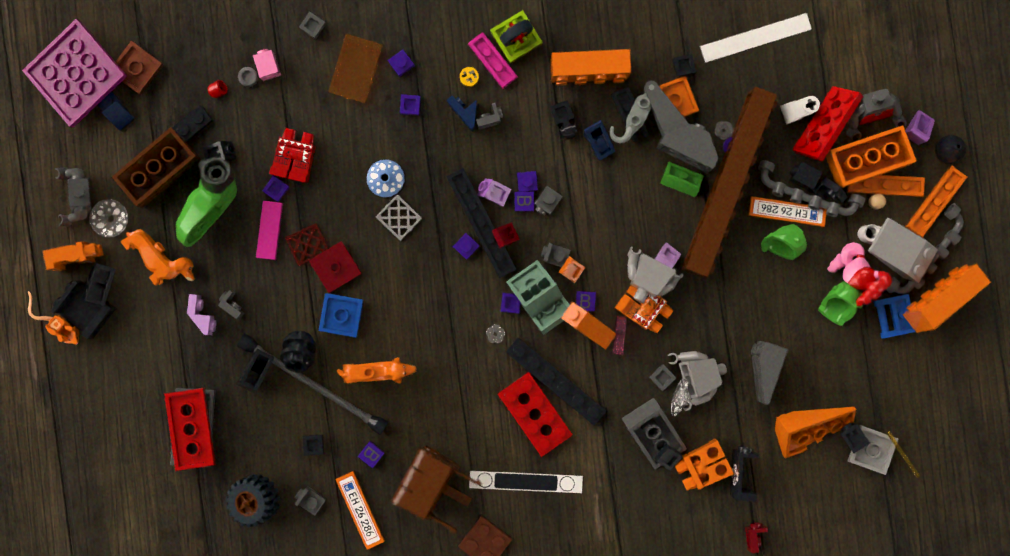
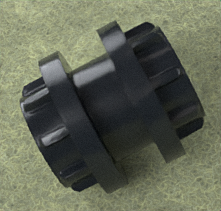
M291 332L283 339L282 343L283 350L280 354V360L283 366L292 372L308 370L314 363V353L317 344L307 332Z

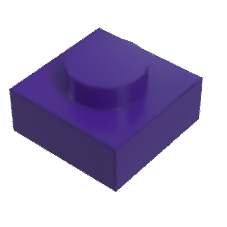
M403 49L388 60L399 77L414 67L413 62Z
M536 171L517 173L519 192L538 191Z
M465 233L453 247L467 260L480 246Z

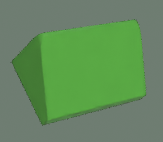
M668 162L660 183L696 197L704 175Z

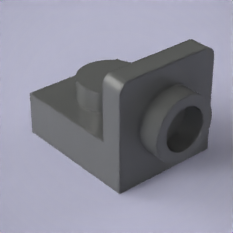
M492 103L494 115L486 113L480 115V119H476L479 130L501 124L500 118H503L501 107H496V103Z
M546 186L534 203V206H536L535 210L543 216L545 214L550 216L563 196Z
M548 243V247H543L541 257H544L543 262L562 268L569 257L570 250Z
M233 290L225 291L219 298L220 303L218 306L234 318L241 319L245 314L241 311L242 307L234 301L230 303V300L236 293Z
M309 486L304 490L301 488L294 497L297 499L294 505H300L314 516L326 501L325 497Z

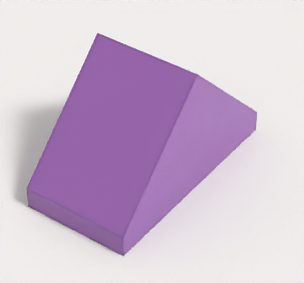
M918 110L905 130L908 139L917 145L927 142L935 120Z

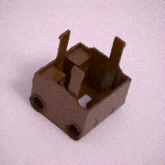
M425 446L419 448L392 502L424 520L433 519L449 528L451 532H457V528L435 517L432 513L442 493L467 507L472 500L471 497L447 485L454 472L479 486L482 483L480 480L476 481L458 471L461 467L456 462Z

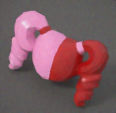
M855 242L846 244L841 254H837L834 261H831L830 266L827 268L831 273H835L845 266L843 270L844 281L856 289L866 290L856 300L857 307L863 304L868 305L872 300H877L881 296V292L891 286L892 283L889 273L875 271L870 267L869 263L865 260L864 248L861 244Z

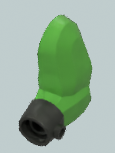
M221 158L204 159L198 166L201 169L199 187L189 195L176 222V237L185 247H190L198 242L236 197L237 186L233 171L229 164Z

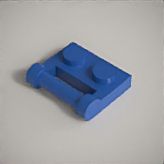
M909 294L873 301L874 307L877 308L881 326V339L916 332L902 315L908 310L907 306L911 304ZM886 304H889L894 330L889 331L884 307Z

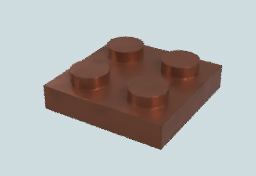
M132 41L115 61L127 75L122 82L140 95L163 66L161 62Z
M481 515L458 547L469 556H500L512 541V538Z

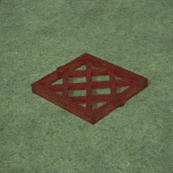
M317 223L285 237L298 266L316 257L317 249L323 252L329 249ZM312 228L310 234L304 232ZM314 229L318 230L319 237L313 235ZM300 234L298 240L292 238V237H294V236ZM303 234L309 236L307 243L300 241ZM311 237L318 239L316 246L309 244ZM290 240L297 242L295 249L292 248ZM320 241H323L325 249L318 247ZM299 243L306 245L304 251L297 250ZM308 246L315 248L312 255L306 253ZM296 252L302 254L301 260L297 259ZM305 255L311 257L303 261Z

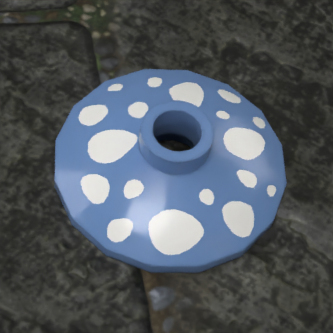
M380 160L369 168L367 184L374 194L381 197H391L402 189L404 173L396 162ZM382 175H388V180L382 181Z

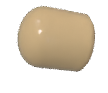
M874 194L869 198L868 204L872 209H881L886 205V198L882 194Z

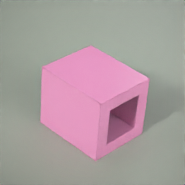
M263 49L258 51L256 55H253L259 77L263 81L281 76L275 54L272 50Z

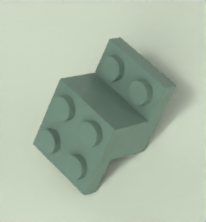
M538 260L506 281L543 335L564 321L561 317L570 304L563 297L557 284Z

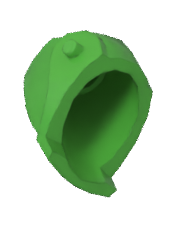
M795 224L777 229L775 232L767 235L761 243L763 252L769 250L780 257L790 260L799 257L807 247L803 231Z
M843 281L832 288L822 301L818 311L833 323L842 326L846 321L853 318L858 308L861 309L863 305L858 307L856 305V300L862 293Z

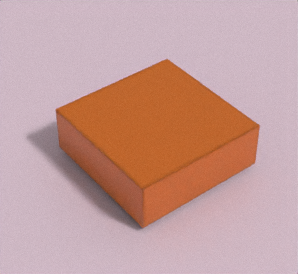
M568 257L559 273L575 283L585 267L573 258Z

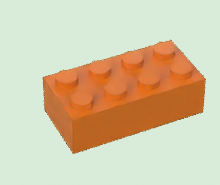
M630 49L552 53L550 60L551 83H556L557 86L567 85V82H575V85H584L587 81H594V84H604L605 81L613 80V83H623L631 73Z
M903 125L832 149L826 155L834 181L842 188L907 167L916 162Z
M966 264L961 268L956 267L948 273L949 277L943 278L934 284L935 288L932 291L924 292L920 296L921 300L907 306L908 310L902 315L916 333L934 330L991 283L977 264L970 266Z

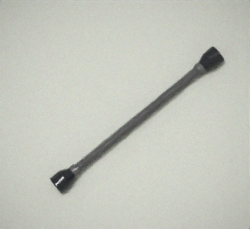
M244 334L237 344V347L245 352L254 353L256 349L265 352L247 334ZM269 352L267 353L274 357L273 365L275 364V366L291 376L296 377V379L298 378V380L304 382V384L317 392H321V394L338 405H342L346 410L348 409V411L360 417L374 432L379 435L382 434L388 421L381 417L372 416L369 413L365 414L361 409L359 410L353 404L346 400L344 401L340 396L338 397V395L319 385V383H315V381L303 373L287 370L280 359Z

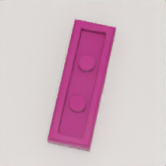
M483 32L468 43L469 47L502 89L518 78Z
M263 201L256 258L276 260L283 203Z

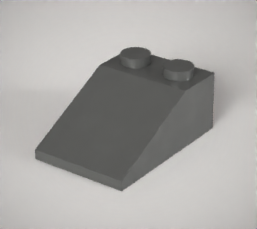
M758 341L757 344L754 343L751 354L753 355L752 366L757 401L769 405L788 349L765 341Z
M654 398L622 418L654 469L661 466L654 458L666 444L680 453L687 449Z

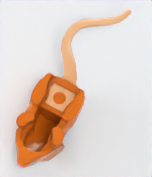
M28 291L29 315L35 320L49 321L45 326L47 331L57 336L60 342L78 344V328L76 326L72 327L62 316L33 315L31 311L32 295Z

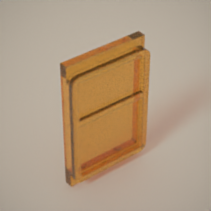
M346 34L328 92L365 103L383 45Z

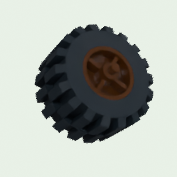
M253 474L232 484L231 489L227 492L229 496L226 497L228 502L226 508L230 510V517L233 516L236 523L240 522V525L243 527L246 525L247 527L258 526L271 519L277 513L276 509L280 506L278 503L280 496H277L279 490L274 488L275 483L273 481L269 482L268 477Z

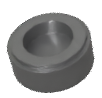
M244 67L238 73V80L242 85L252 87L258 81V74L253 68Z

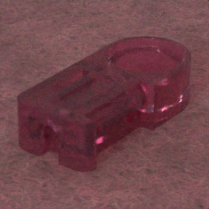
M616 316L614 332L616 336L613 342V354L617 355L624 354L627 318L623 316Z

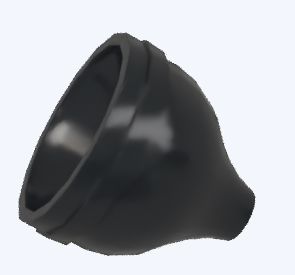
M947 135L937 142L935 153L941 162L954 164L964 157L966 144L958 136Z

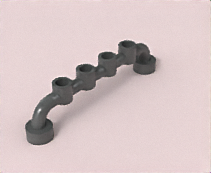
M766 160L760 161L758 170L761 171V181L765 186L773 189L772 194L777 197H783V194L790 195L791 202L800 204L802 200L809 203L808 208L815 211L822 207L827 209L826 214L830 217H837L838 214L844 216L852 215L858 208H862L865 198L860 195L851 194L848 204L851 206L844 208L838 203L828 202L819 196L806 194L801 189H793L782 182H774L769 179L768 174L773 173L775 165Z
M955 203L945 210L944 215L949 220L954 218L956 224L953 229L946 233L944 240L935 247L938 251L924 275L926 273L930 275L937 269V265L934 263L938 258L943 260L948 256L949 251L946 248L950 243L956 245L961 240L959 232L963 228L964 220L959 213L961 208ZM892 277L891 286L886 291L904 295L912 291L914 287L920 289L924 285L925 280L921 278L919 283L908 280L906 286L900 287V281Z

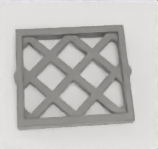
M396 195L386 204L385 208L376 216L400 241L422 219L399 195ZM397 200V207H391V204ZM400 201H401L406 207H400ZM407 209V216H400V210ZM409 209H410L416 216H410ZM388 210V217H381V214ZM391 210H398V216L391 217ZM382 219H388V225ZM391 219H398V226H391ZM400 219H407V226H400ZM410 219H417V221L412 226H410ZM391 228H398V235ZM400 228H407L404 235H400Z

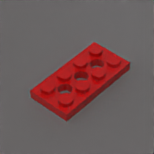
M832 86L792 150L796 154L823 161L864 96L857 91Z
M529 372L498 393V396L541 457L573 435ZM522 393H527L530 397L529 402L526 404H522L518 400L519 395ZM532 409H538L541 412L540 417L536 420L532 419L529 415ZM543 425L551 426L552 431L549 435L541 433L540 430Z
M205 388L164 394L175 471L215 465ZM186 404L192 408L190 415H185L182 411L183 406ZM187 424H192L195 428L192 435L187 434L185 431ZM190 443L197 445L198 450L195 454L188 451Z

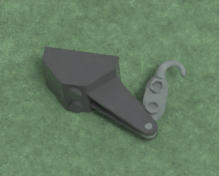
M648 81L644 86L645 93L638 96L626 119V132L624 136L617 137L614 134V126L610 128L611 139L616 143H625L642 127L651 109L662 135L656 149L706 173L713 170L718 161L710 133L705 131L706 128L700 124L689 125L655 81Z

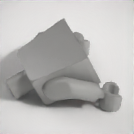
M631 247L627 254L629 258L627 267L628 278L631 280L630 285L637 288L633 299L644 303L647 295L652 297L663 296L672 291L683 277V274L678 276L675 273L676 268L673 270L645 254L640 255L641 249L635 253L632 250L633 247Z
M697 351L682 352L680 355L675 353L668 354V356H676L675 362L668 363L676 364L678 361H681L679 367L684 384H686V391L688 385V398L681 399L680 403L689 402V406L684 407L683 410L688 411L692 405L697 406L710 401L717 392V387L722 385L721 375L727 373L725 364L717 365L714 358L709 359L706 354Z

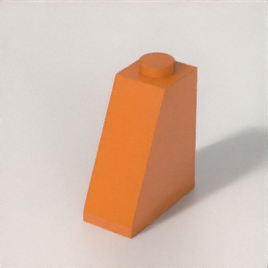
M573 302L561 317L573 328L605 350L616 336L614 331Z

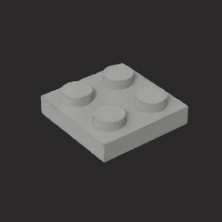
M860 425V429L870 444L856 453H853L851 450L848 462L886 475L898 438Z

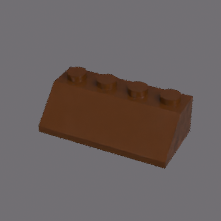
M170 127L116 172L112 178L135 206L144 208L200 161L201 158Z

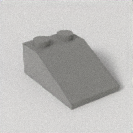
M890 218L886 219L868 252L902 278L917 283L920 282L938 251L927 240Z

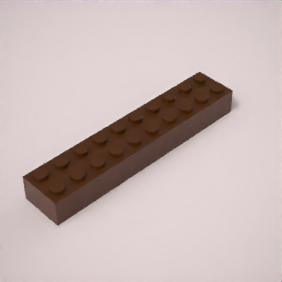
M756 86L748 92L732 133V140L727 146L726 153L681 267L682 271L701 278L713 274L716 266L713 262L715 257H719L722 251L721 241L728 235L730 228L727 225L736 214L735 204L740 202L743 191H741L743 184L748 182L750 177L748 170L750 166L754 165L757 158L755 152L763 143L764 137H762V133L769 127L771 119L768 117L777 106L778 101H775L777 94Z

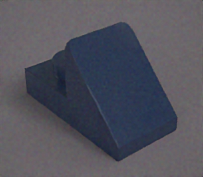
M113 91L98 104L103 111L102 114L120 131L135 119Z
M453 95L449 97L447 104L471 131H474L477 100L464 109L465 104L459 97L456 99Z
M601 120L584 129V137L590 143L599 161L615 152Z

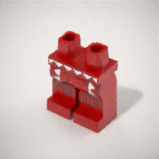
M286 128L283 137H279L273 165L270 168L269 174L308 184L316 148L313 145L314 135L303 132L302 140L299 142L295 141L297 131Z

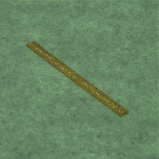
M887 431V435L918 478L920 475L890 431Z

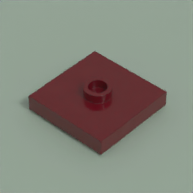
M342 241L309 260L328 293L362 274Z

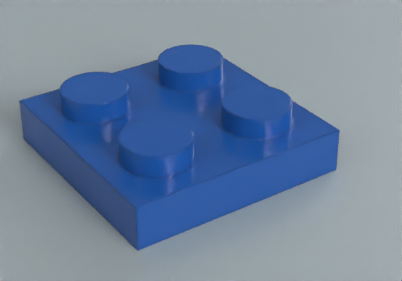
M325 293L318 331L357 338L364 300Z

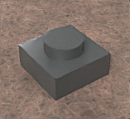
M309 11L299 28L316 39L326 25V22Z
M664 364L649 376L661 391H664L676 379Z

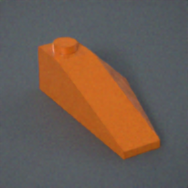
M843 407L793 411L776 417L775 432L783 457L786 459L807 450V445L814 441L819 443L823 441L822 438L830 432L834 434L849 423H853L856 408Z

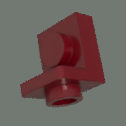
M512 222L492 230L499 248L520 240Z
M761 522L750 523V526L745 527L747 550L751 553H758L761 546V538L757 533L768 532V527L762 525Z

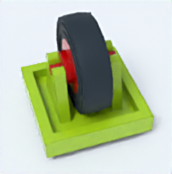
M523 10L490 30L509 63L514 62L543 43Z

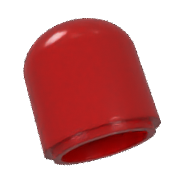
M218 80L208 86V94L212 98H219L227 93V86L222 80Z

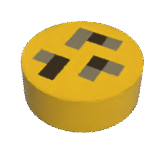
M472 67L464 68L460 73L461 83L466 87H473L477 84L479 80L477 70Z

